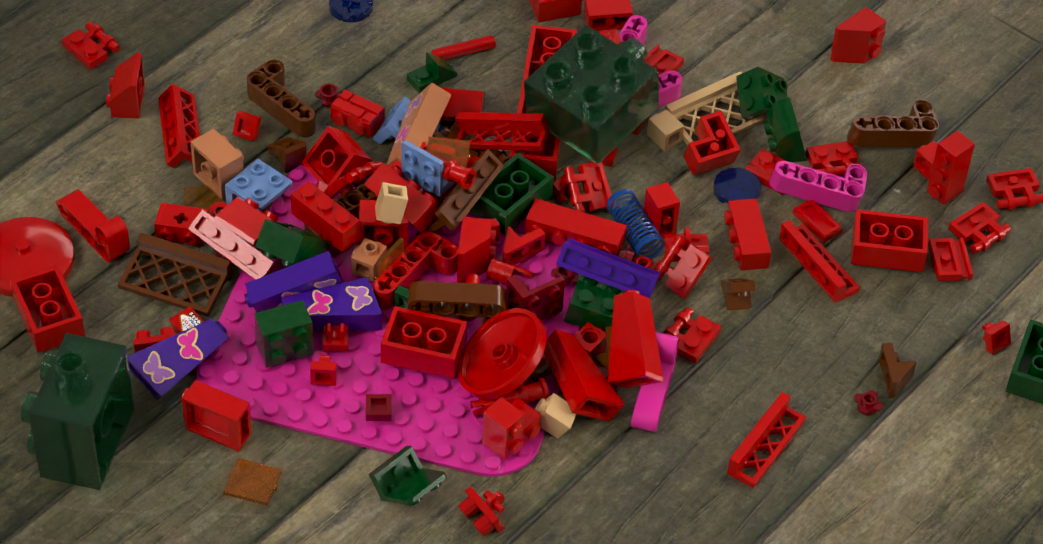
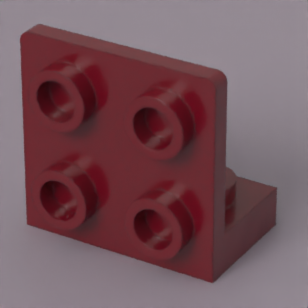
M516 275L507 278L506 310L514 308L527 309L533 312L541 321L548 317L556 316L563 310L565 279L561 276L529 291L526 283L521 282Z

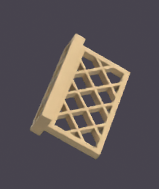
M741 71L665 106V110L667 109L676 119L692 121L691 128L684 126L683 140L687 146L689 143L694 142L691 136H697L694 123L700 119L699 116H696L700 110L711 113L722 111L723 115L727 116V123L729 117L742 120V124L739 126L728 124L734 136L767 121V113L745 120L741 118L740 113L731 111L732 105L740 106L739 100L734 99V95L738 93L736 76L742 74ZM718 102H724L729 104V108L724 110L715 107Z

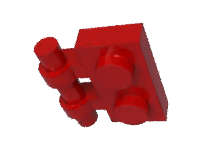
M89 21L85 25L89 32L84 33L78 29L61 39V42L67 51L91 70L108 60L107 52L109 50L114 53L118 52L120 45L116 43L114 37L105 34L101 26ZM99 39L101 43L97 44L94 41Z
M848 141L806 147L805 154L812 169L838 176L844 175L851 164L862 166L861 163H857L858 156L853 145Z
M371 161L362 167L352 169L345 176L338 178L325 189L330 197L337 194L343 195L354 187L356 188L365 183L380 167L382 162Z
M602 161L581 164L577 167L579 174L574 173L573 166L564 168L566 176L564 181L566 186H569L572 197L570 202L575 207V210L585 213V203H588L590 212L608 209L606 207L607 201L612 195ZM578 183H582L585 194H580Z
M1032 168L987 175L986 182L993 197L1003 196L1004 198L997 200L996 205L998 209L1014 210L1018 206L1034 207L1038 203H1043V194L1034 193L1039 190L1040 184ZM1022 193H1023V195H1024V196H1021V197H1015V196H1014L1015 194H1022Z
M982 202L950 222L948 230L959 239L963 237L965 243L972 239L975 243L970 246V249L976 254L979 251H985L990 248L993 242H999L1004 239L1006 234L1011 231V228L1008 224L1002 226L997 224L1000 215ZM988 230L990 234L985 236L982 232Z
M678 235L674 242H670L668 245V251L662 261L659 260L655 267L657 269L655 271L660 272L657 279L661 281L666 273L669 278L664 285L682 298L687 299L712 260V257L694 244H690L687 250H684L682 246L686 239ZM676 255H678L681 259L674 269L670 265Z
M686 307L683 312H679L675 316V322L671 326H667L663 333L679 337L677 355L696 364L721 332V325L701 315L696 321L692 320L691 316L694 312L691 308ZM682 328L687 330L684 335L679 333Z

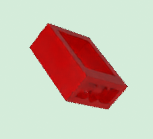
M197 380L193 382L190 388L184 390L181 402L183 403L185 430L240 452L252 434L250 402Z

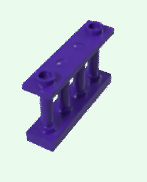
M571 238L564 242L556 263L557 266L620 290H637L640 292V295L648 298L651 297L660 274L658 271Z

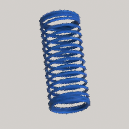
M622 189L610 196L606 207L616 222L627 225L641 216L639 220H636L631 225H627L628 228L626 229V240L631 245L633 251L636 252V256L639 257L641 256L639 254L654 250L661 242L660 247L654 253L645 257L651 259L657 256L664 247V241L634 192L630 189ZM625 194H631V195H632V196H626V197L621 198L620 200H618V201L615 203V205H614L613 208L611 209V206H612L613 202H614L617 198H619L620 196L625 195ZM632 197L631 200L623 202L617 209H614L620 201ZM634 205L633 208L627 210V211L624 212L623 214H620L621 212H623V211H625L626 209H628L630 206ZM637 209L635 212H632L627 217L622 218L624 215L630 213L632 210ZM639 213L637 216H634L629 221H625L626 219L632 217L634 214ZM641 220H644L642 223H640V224H638L637 226H635L634 228L630 229L631 226L637 224V223L640 222ZM643 224H646L644 227L640 228L636 232H633L635 229L639 228ZM645 228H648L646 231L642 232L638 236H635L637 233L641 232ZM647 232H650L648 235L644 236L640 240H637L639 237L643 236ZM655 239V241H653L650 245L641 248L646 243ZM657 239L659 240L657 245L654 246L652 249L644 252H639V250H643L652 246L657 241Z

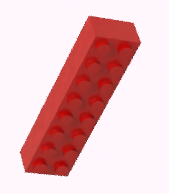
M532 25L517 113L544 114L550 132L542 151L511 150L510 158L519 153L554 177L553 180L556 181L574 64L570 49L573 38L577 37V30ZM513 136L512 141L516 140L519 137ZM533 137L527 142H537L539 137Z

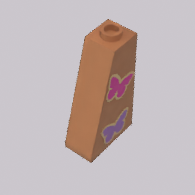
M431 83L409 102L386 164L387 166L396 160L401 163V143L405 140L419 148L422 142H426L428 146L451 97L450 93Z

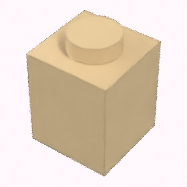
M667 109L649 118L647 135L663 151L682 142L684 125Z
M382 182L375 205L376 220L387 224H401L408 202L406 186Z
M555 393L546 400L542 398L535 408V411L541 415L540 427L556 438L561 437L571 429L576 414L572 413L567 401Z

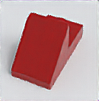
M508 227L503 248V262L516 265L545 250L546 233L541 228H538L519 237L511 227Z

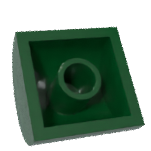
M788 97L779 100L769 108L766 116L767 121L763 122L766 136L771 135L772 137L767 139L771 153L776 151L778 157L788 162L807 161L791 99Z

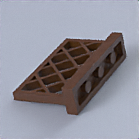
M489 149L482 152L471 166V168L476 170V178L473 185L469 189H463L459 183H455L438 204V209L434 213L436 218L423 232H433L444 225L452 231L460 224L463 217L467 215L504 167ZM419 231L415 233L417 237L421 234Z
M141 233L137 239L138 246L118 283V288L182 309L191 307L196 313L209 317L226 281H230L233 275L231 261ZM142 254L150 256L153 262L143 266L138 264ZM167 262L174 264L175 269L162 274L159 268L160 265ZM156 267L159 275L146 280L142 272ZM190 269L196 271L198 276L184 281L182 272ZM140 274L143 280L135 285L127 283L131 276ZM178 274L181 282L168 287L165 279ZM212 276L219 278L216 285L206 287L205 279ZM159 281L163 282L165 289L157 292L150 290L149 285ZM200 281L204 289L190 294L187 286ZM184 288L188 295L176 299L172 297L171 293ZM207 295L209 301L205 308L195 305L194 299Z

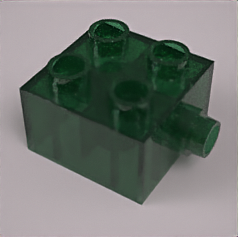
M585 25L524 81L526 113L544 114L550 128V133L599 164L659 107L658 70L644 62L647 57V51L638 40L629 38L625 42L616 44L588 25Z
M66 333L58 351H47L43 358L40 369V379L43 381L39 392L29 391L23 401L21 419L23 422L30 423L31 425L27 451L29 454L36 455L40 477L100 490L135 410L127 348L121 344Z

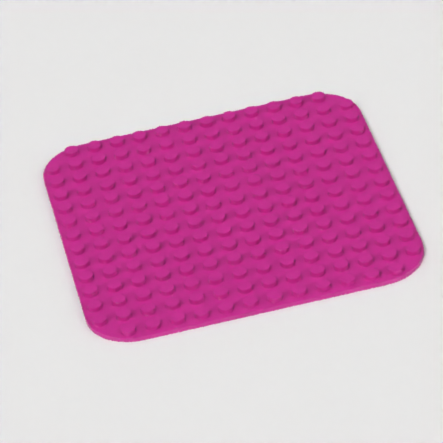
M301 164L286 176L292 180V186L273 201L269 211L279 217L278 222L292 224L304 230V223L291 214V194L308 181L314 186L318 181ZM337 194V195L334 196L333 199H335V198H337V197H339V196H341V195H340V194ZM446 195L437 200V202L435 203L436 207ZM470 211L465 216L471 218H479ZM526 218L513 228L519 237L525 234ZM462 221L452 231L444 225L433 232L456 244L459 248ZM409 223L408 246L417 238L415 233L418 231ZM501 232L499 241L491 244V246H496L495 259H498V261H503V248L506 235ZM359 241L342 253L340 251L339 255L333 258L344 282L362 278L352 274L351 266L352 253L357 245L359 246ZM545 241V250L516 264L518 267L535 272L533 279L516 275L521 282L529 286V291L556 279L551 276V271L557 267L556 263L563 247L562 245ZM387 255L389 257L387 268L399 255ZM277 258L276 260L273 259L275 262H277V263H278L279 265H281L283 268L288 267V266L282 264V260H281V259H279V258ZM430 267L418 281L457 283V272L445 275ZM241 270L218 321L226 328V335L229 338L206 357L197 368V381L250 402L251 420L393 455L405 446H412L419 461L479 476L498 477L521 470L535 458L545 434V430L541 428L539 434L534 439H529L523 444L517 454H512L504 460L482 443L483 415L474 417L472 412L482 408V406L471 409L470 402L479 399L472 396L462 387L458 377V369L455 378H449L381 363V341L394 306L390 309H381L382 330L349 331L348 351H323V331L313 332L314 354L305 358L287 361L280 365L265 367L256 346L254 313L257 312L254 307H248L244 294L248 293L245 283L255 279L243 270ZM381 270V272L379 273V275L377 276V278H378L384 271ZM487 271L479 276L480 284L500 285L506 289V284L486 279ZM369 281L374 292V282ZM571 283L564 288L563 310L554 317L542 320L547 338L555 329L574 335L580 330V326L564 321L577 283ZM444 316V317H449V318H454V319L461 320V319H459V318L456 317V316ZM483 318L467 321L466 344L482 325ZM320 354L330 355V362H337L336 386L311 385V361H319ZM552 372L543 377L548 387L549 396L553 393L558 395L560 386ZM529 376L522 384L528 385L534 382ZM366 394H392V421H366ZM541 399L529 402L528 406L535 410Z

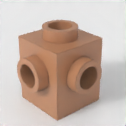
M364 238L360 246L357 245L353 250L351 257L352 274L362 278L368 277L369 281L374 282L381 270L384 271L388 266L387 246Z

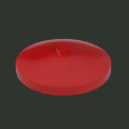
M20 217L0 223V294L13 297L10 280L57 265L64 280L67 278L73 268L75 255L72 240L61 226L50 220L38 217Z
M522 308L505 310L487 320L471 336L461 354L458 364V377L462 387L472 396L483 400L502 397L519 387L535 370L544 353L547 335L543 322L533 312Z

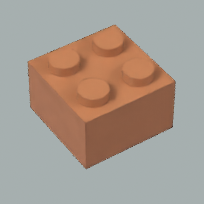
M213 128L191 141L193 174L223 201L226 199L225 184L244 170V156L238 148L235 149L224 135H220Z

